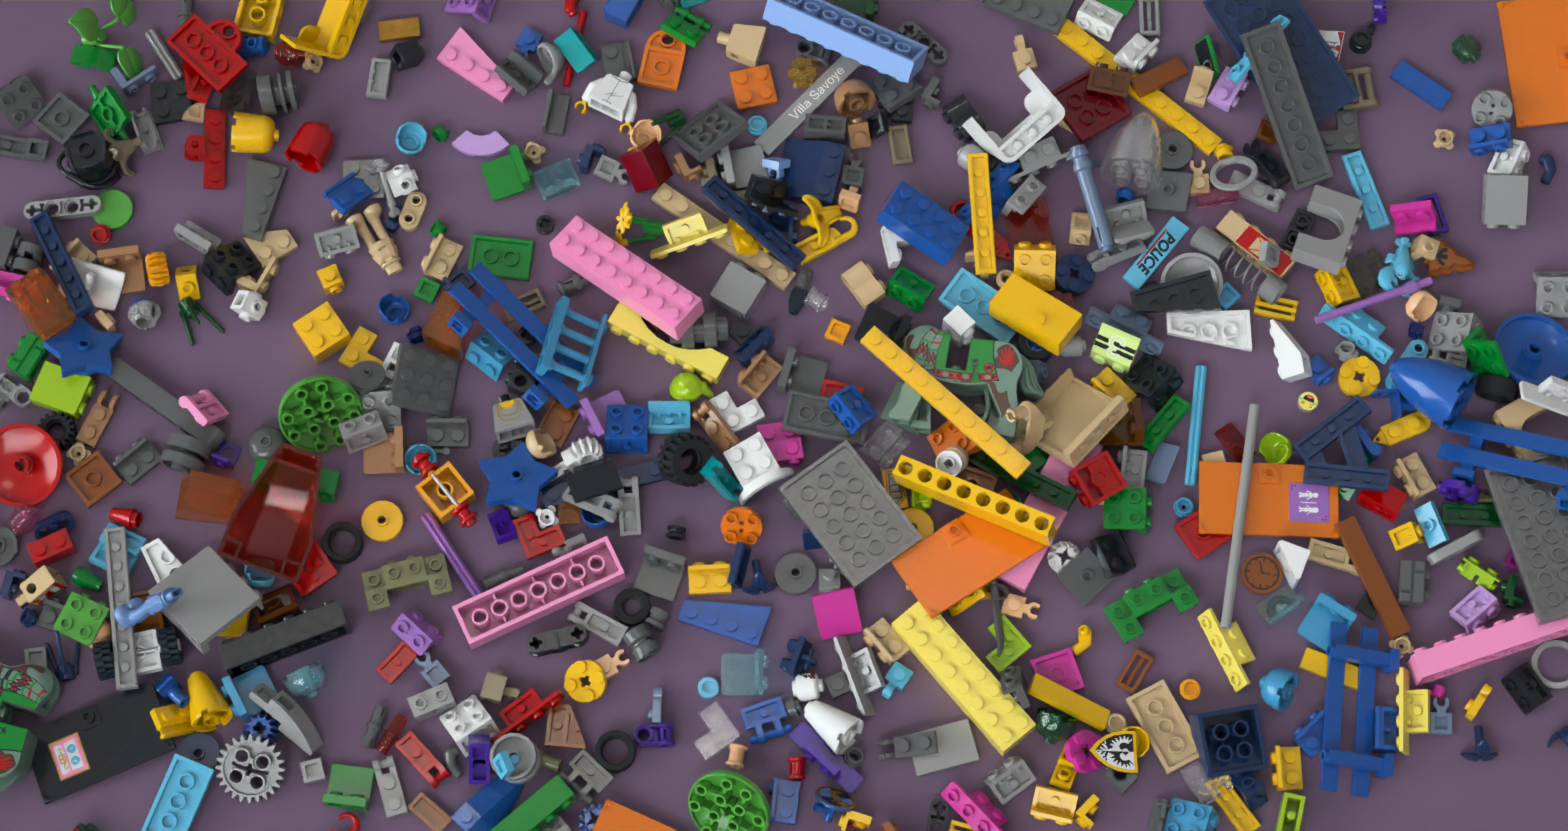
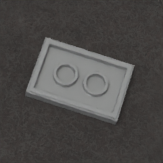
M968 719L912 733L936 731L939 752L912 757L917 777L979 761Z

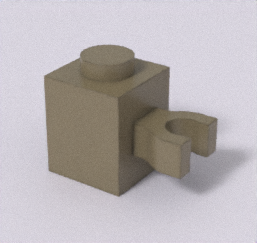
M493 671V673L487 672L480 697L482 701L502 706L505 697L516 700L520 697L521 692L520 689L508 687L509 679L505 677V673Z

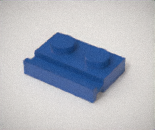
M352 172L324 191L323 197L330 200L329 203L344 216L372 197L374 191L360 178L355 177V173Z

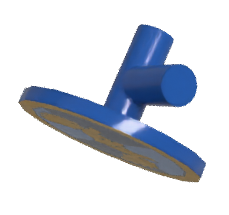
M821 786L815 791V797L821 804L815 803L813 810L814 812L825 813L823 818L825 822H832L835 811L850 812L856 807L855 799L841 789Z

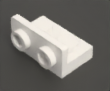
M1085 0L1077 12L1074 24L1109 42L1124 14L1096 0Z
M1137 32L1115 55L1113 61L1121 67L1129 68L1128 72L1133 74L1137 69L1141 70L1146 65L1149 57L1152 59L1159 50L1157 45L1160 40L1156 38L1151 43Z
M1513 139V148L1501 153L1495 152L1487 173L1522 174L1524 164L1530 158V150L1526 143Z

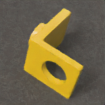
M197 265L176 268L175 279L180 301L186 297H192L193 300L201 299L196 275Z

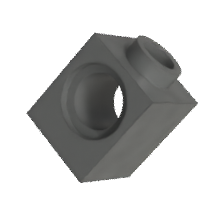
M1108 767L1105 768L1107 772L1104 778L1122 795L1139 777L1136 773H1125V779L1118 780L1114 776L1115 770Z

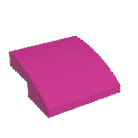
M853 586L812 595L821 640L863 631Z

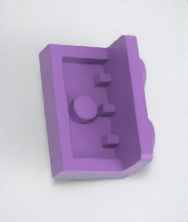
M416 610L403 612L391 627L420 656L424 655L430 646L439 644L443 639L439 634V630L435 626L428 624L424 620V616Z

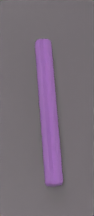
M430 512L425 513L421 517L423 523L472 597L483 593Z

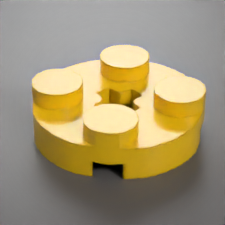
M1366 356L1348 359L1342 364L1338 372V385L1348 396L1356 397L1359 395L1361 398L1369 397L1380 382L1378 367ZM1355 373H1359L1364 376L1362 378L1363 382H1360L1359 380H1354V377L1356 376Z
M593 660L577 661L568 668L565 674L564 688L578 702L583 703L597 700L607 689L608 681L604 673L605 670L598 662ZM589 676L588 681L591 684L583 686L582 677Z

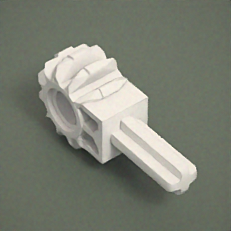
M588 436L584 439L579 438V441L572 442L571 447L561 452L563 461L552 467L558 470L556 478L564 474L563 470L568 469L574 475L573 467L603 458V448L595 437L591 439Z

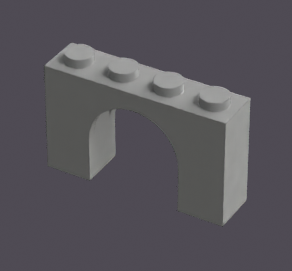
M1315 184L1306 212L1332 221L1338 227L1340 236L1332 240H1322L1299 232L1290 260L1338 275L1339 269L1345 268L1348 257L1344 255L1345 252L1349 253L1353 241L1350 240V237H1355L1359 225H1356L1355 222L1356 220L1360 221L1364 209L1360 207L1363 200Z

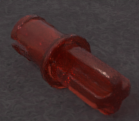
M401 714L396 715L388 729L384 730L385 734L375 747L378 752L385 756L387 755L395 740L399 739L398 735L406 725L407 718Z

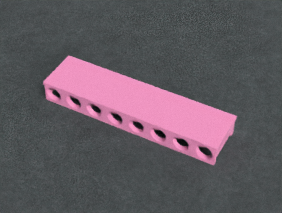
M1097 444L1077 466L1099 455L1103 446ZM1050 455L1040 474L1077 491L1079 494L1076 487L1072 488L1067 479L1069 477L1068 472L1073 467ZM1030 493L1024 502V505L1055 517L1054 525L1059 527L1055 534L1056 537L1069 511L1060 509ZM1050 546L1004 573L998 579L1025 594Z

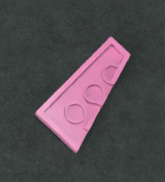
M461 27L437 57L438 62L502 103L506 101L514 90L509 83L501 79L494 71L497 65Z

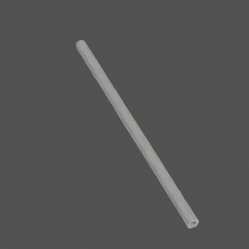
M1250 404L1220 624L1222 629H1231L1260 411V405Z

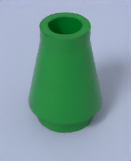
M77 566L70 580L74 582V585L99 592L104 583L103 580L85 566L83 568Z

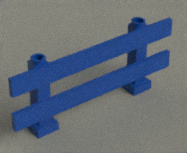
M479 262L469 271V274L486 291L477 298L460 281L457 282L448 293L465 311L461 313L458 310L447 324L462 338L474 325L472 322L476 319L540 382L538 386L533 384L522 396L536 412L549 399L547 397L549 393L568 410L579 397L562 382L567 375L555 370L553 372L547 370L543 376L536 374L535 371L539 358L488 307L497 300L542 345L544 344L548 327L502 281ZM558 339L561 345L566 346L560 339ZM559 352L554 353L553 356L562 365L582 373L584 363ZM591 371L593 379L589 387L586 386L587 389L599 379L593 371Z
M1455 416L1456 423L1447 431L1472 437L1468 447L1442 442L1437 458L1461 463L1460 467H1454L1452 472L1453 479L1465 481V485L1471 488L1472 484L1476 485V467H1482L1562 485L1565 488L1564 490H1558L1556 494V508L1568 511L1567 469L1483 451L1486 441L1490 440L1568 458L1567 440Z
M1331 621L1329 645L1326 649L1328 664L1323 746L1320 753V790L1337 792L1340 766L1353 769L1351 795L1369 797L1370 772H1376V778L1381 779L1393 776L1395 756L1388 753L1377 757L1371 756L1376 667H1381L1382 673L1386 674L1399 671L1400 650L1392 648L1384 652L1377 651L1378 629L1361 627L1360 648L1347 646V624ZM1345 661L1359 663L1354 753L1340 751Z

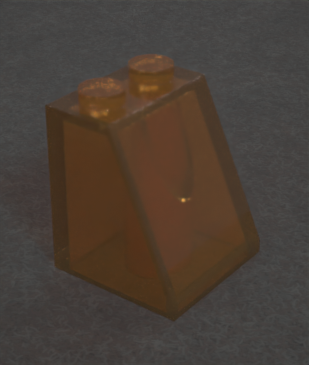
M39 266L30 270L27 275L20 280L14 281L10 284V287L5 289L26 326L42 341H46L77 319L72 308L49 275Z
M443 290L422 331V336L426 346L448 356L460 359L459 361L463 362L465 359V336L461 338L447 322L458 310L463 313L465 309L448 291Z
M192 470L181 480L175 519L230 525L237 520L239 515L237 503L243 493V488L240 487L241 481Z

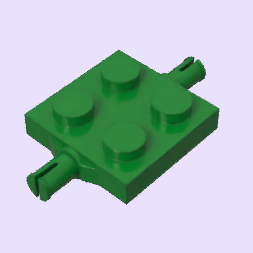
M95 84L91 85L88 90L94 97V100L88 112L102 134L104 135L106 128H111L113 139L116 140L120 137L121 140H131L125 128L132 115L113 86H105L100 93Z

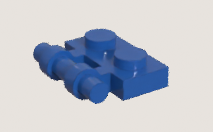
M780 696L740 709L746 730L755 729L757 733L749 737L751 744L758 742L762 744L767 742V739L775 736L782 737L785 736L784 733L792 731L790 723L781 725L780 720L787 718V714ZM774 723L775 728L763 732V725Z

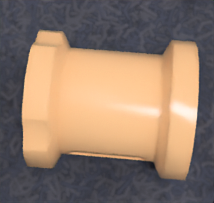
M729 744L730 754L725 766L734 769H744L743 759L748 747L740 744Z

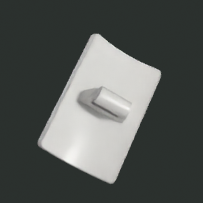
M71 257L94 305L99 308L115 311L126 273ZM59 283L56 295L66 298Z

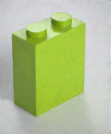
M45 361L29 399L34 405L55 411L56 413H59V411L63 412V414L69 415L70 418L79 421L80 416H83L87 410L86 403L89 396L92 397L96 386L93 379L87 375L75 374L62 378L61 366Z

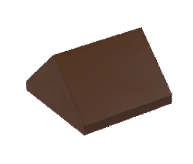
M289 584L263 595L261 601L264 609L261 610L258 606L253 608L261 629L262 626L268 623L277 624L282 622V619L287 616L294 615L295 617L302 614Z

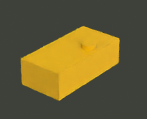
M1014 273L1011 274L989 302L990 316L1056 356L1060 355L1081 328L1083 314Z

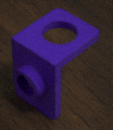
M223 441L217 455L211 453L210 457L215 466L221 469L229 468L233 470L242 448ZM227 448L234 450V456L231 459H227L222 455L223 451Z

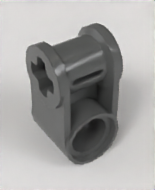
M800 38L795 44L794 55L801 62L827 69L830 66L829 60L834 50L826 49L821 44ZM806 47L809 51L801 52L799 48Z

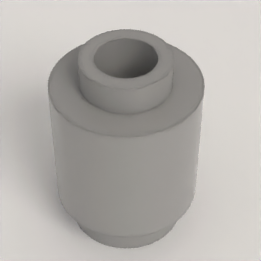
M1081 335L1074 336L1059 356H1082V352H1086V340L1081 339Z

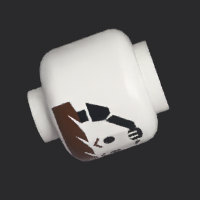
M816 673L798 674L795 680L792 681L794 697H797L802 702L819 699L820 692L824 691L823 679H819Z

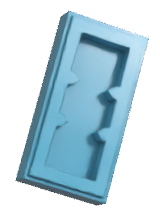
M1430 501L1413 510L1418 523L1424 531V537L1429 549L1450 540L1434 501Z

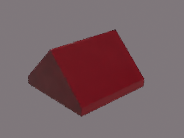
M656 138L619 156L636 193L660 187L673 175Z

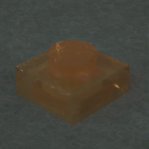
M558 503L559 525H580V507L571 503Z

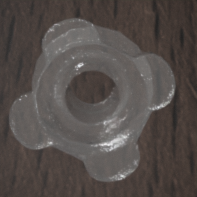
M813 286L804 300V306L808 307L810 305L818 313L821 310L825 311L830 303V300H828L829 295H823L816 290V286Z

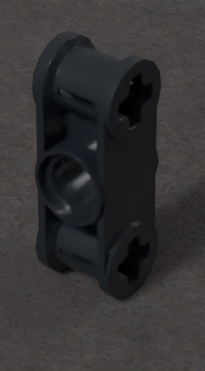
M574 624L533 634L527 639L526 646L529 653L534 657L557 654L584 646L588 641V634L583 625ZM576 632H580V639H576ZM535 642H538L539 649L534 648Z

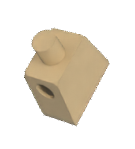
M734 24L731 34L719 31L717 43L727 45L726 56L750 68L757 67L767 36L766 27Z

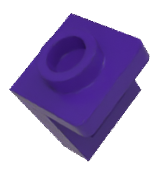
M507 508L487 514L498 545L518 538Z

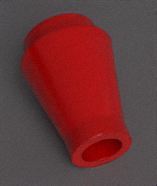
M113 507L110 510L109 519L130 529L138 528L142 522V512H139L138 509Z

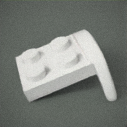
M760 432L723 452L744 489L739 496L741 505L745 504L750 497L764 487L795 474L792 468L779 467Z

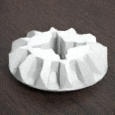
M1059 541L1053 544L1047 556L1049 566L1058 573L1080 552L1077 545L1072 544L1070 541ZM1065 550H1068L1067 553L1070 560L1066 559L1064 564L1061 565L1062 561L1059 554L1063 555Z

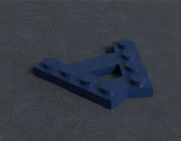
M1359 395L1292 445L1294 451L1305 462L1303 484L1388 493L1391 470L1368 467L1355 426L1372 413V410ZM1339 438L1347 465L1326 463L1322 450Z

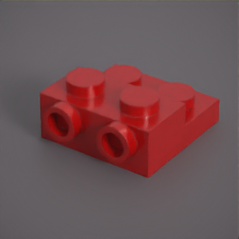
M1107 450L1068 472L1069 477L1067 479L1072 488L1076 487L1078 489L1080 503L1089 509L1128 487Z

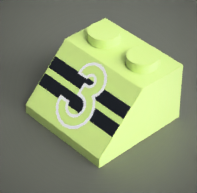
M1102 323L1090 357L1098 364L1103 365L1105 363L1112 366V369L1119 373H1128L1137 355L1141 339Z

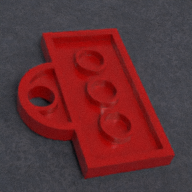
M194 13L165 40L219 94L250 67L237 54L243 43L242 32L234 22L227 19H219L207 25ZM228 29H234L233 35L225 36V32Z

